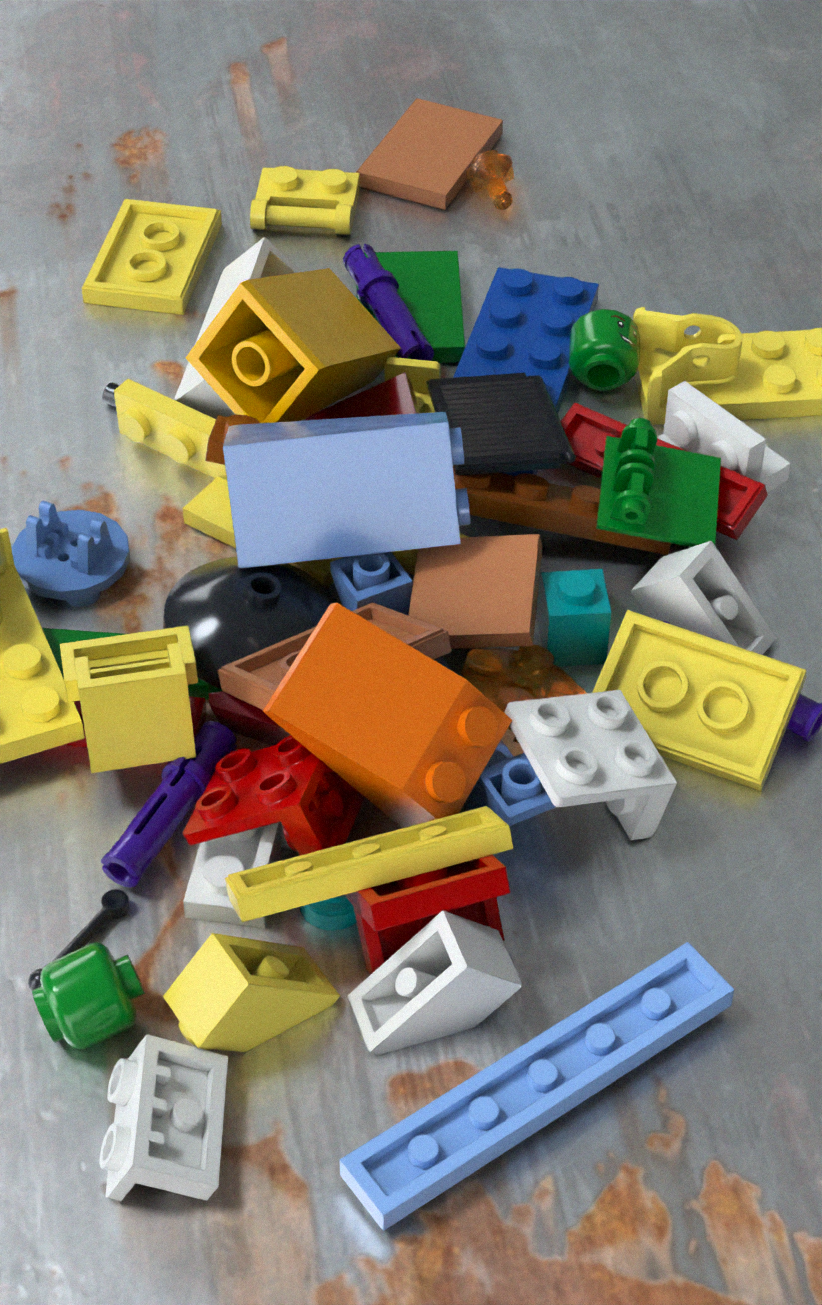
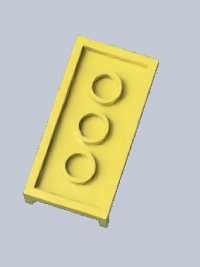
M645 307L635 310L633 321L636 323L640 334V362L634 378L644 418L649 420L652 425L665 424L668 390L684 381L739 420L822 416V328L741 333L739 328L730 321L713 315L691 313L681 316L646 311ZM694 325L700 328L694 335L684 333L685 329L689 326Z
M7 528L0 529V764L85 738L80 715L74 701H67L64 678L14 565Z

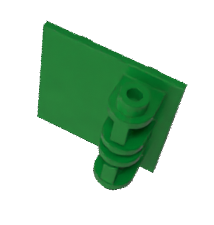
M645 418L631 420L629 425L623 429L620 438L607 436L605 440L596 529L688 547L712 541L715 545L721 458L657 446V431L652 427V423Z

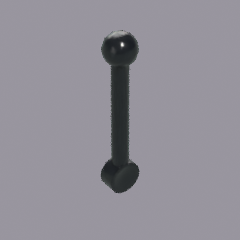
M119 889L107 891L101 899L102 909L54 960L85 947L110 919L124 917L129 911V898L127 894ZM43 968L36 969L30 974L28 986L31 991L41 986L40 976Z

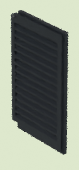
M525 373L430 379V381H426L434 411L446 412L449 428H461L464 464L453 466L455 475L560 468L561 464L573 463L575 461V453L541 376H526Z

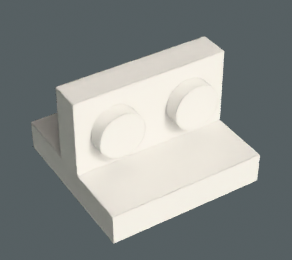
M686 381L668 390L664 432L657 437L658 439L688 452L721 458V466L764 484L767 493L788 481L791 463L765 445L766 438Z

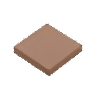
M539 534L460 538L461 544L418 549L408 616L448 631L451 649L533 646L543 550Z

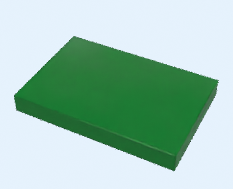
M458 251L375 252L382 267L393 273L399 284L398 294L408 307L420 331L432 346L434 356L431 361L438 363L460 362L465 349ZM366 308L369 311V313L376 319L374 313L370 309Z

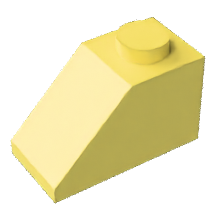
M212 933L163 997L179 1019L178 1026L181 1033L196 1047L204 1050L215 1049L247 1052L333 1006L340 995L304 947Z

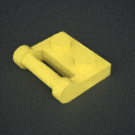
M289 166L263 167L255 199H252L251 229L267 230L268 225L335 229V234L351 235L360 191V173L343 172L339 169L319 171L294 169Z

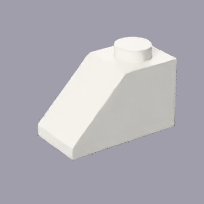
M712 541L661 557L631 590V593L648 617L667 621L671 625L761 655L777 639Z
M442 910L348 995L369 1053L382 1055L475 1028L523 987V984L498 930Z

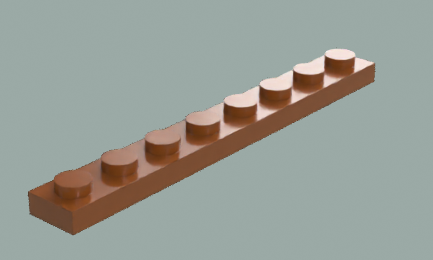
M218 415L208 439L205 461L225 465L223 444L229 426L257 424L260 422L247 415H231L229 417ZM454 472L455 489L467 488L469 511L472 516L668 555L671 543L596 529L600 489L596 487L578 485L572 488L552 484L541 476L529 473L517 476L503 473L458 476Z

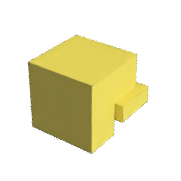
M188 625L60 644L67 701H80L91 773L170 762L180 757H185V759L196 758L188 685L198 683Z

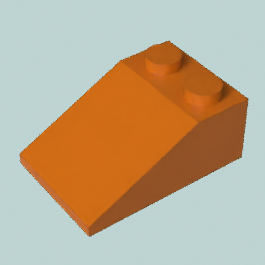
M339 603L329 605L263 709L267 716L402 828L458 814L512 722L510 717L467 679Z

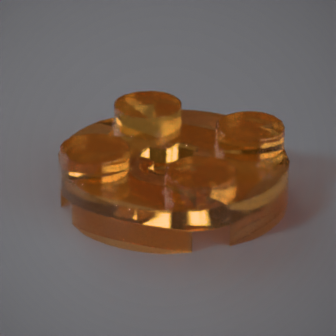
M533 644V646H520L518 651L504 648L473 649L467 654L461 671L463 678L467 679L503 712H505L509 702L586 694L585 690L578 686L564 670L553 664V654L548 649ZM514 737L513 742L519 743L516 737Z

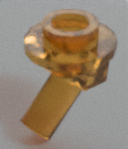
M490 150L477 155L472 159V165L466 170V178L475 192L487 190L497 209L505 210L509 208L512 204V196L505 183L514 179L512 158L510 155L499 154L497 150Z

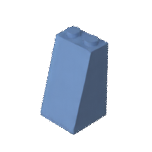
M446 412L232 425L228 428L223 444L239 568L461 544L459 526L470 525L467 488L455 489L453 472L454 465L464 464L461 428H449Z

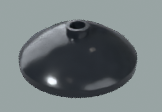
M237 556L201 565L185 574L176 582L164 606L163 629L188 625L196 661L197 677L210 685L222 689L218 670L222 669V666L316 627L329 605L339 602L323 584L293 565L285 563L239 568Z

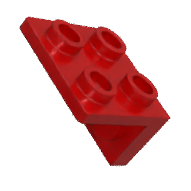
M290 735L274 746L252 752L247 748H243L224 756L216 764L214 774L204 793L196 802V808L183 831V835L189 845H194L281 822L288 846L293 851L298 852L300 856L345 844L364 796Z

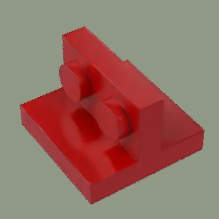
M493 855L345 894L354 907L366 970L370 975L442 910L499 931L502 940L505 941L497 897L511 892L506 866Z

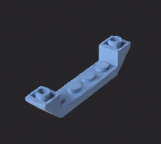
M392 552L348 556L330 562V572L342 606L353 611L373 602L409 615L413 581ZM442 656L437 659H434L436 662L450 669V667L445 662ZM502 739L463 805L466 811L487 806L509 826L556 808L525 753L513 756Z

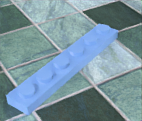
M687 942L339 1159L340 1175L384 1231L732 1005L735 989Z

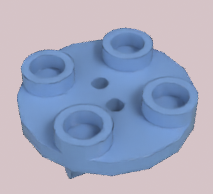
M44 500L39 504V518L32 515L28 516L26 528L19 533L11 548L14 565L25 589H29L42 597L66 600L70 605L77 607L95 603L100 598L101 591L108 589L123 576L130 561L128 536L116 521L101 513L85 510L57 512L55 504Z

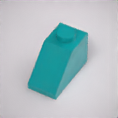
M603 569L540 572L536 615L546 668L605 663L608 653L612 612Z

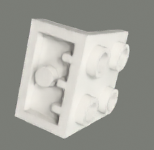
M621 690L515 701L507 704L504 713L512 719L509 726L554 806L567 807L606 801L609 810L617 816L630 840L654 836L677 782Z

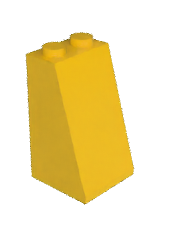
M330 268L249 279L241 282L185 358L236 415L251 416L260 423L301 421L372 383L384 369L386 359L394 357L401 347Z

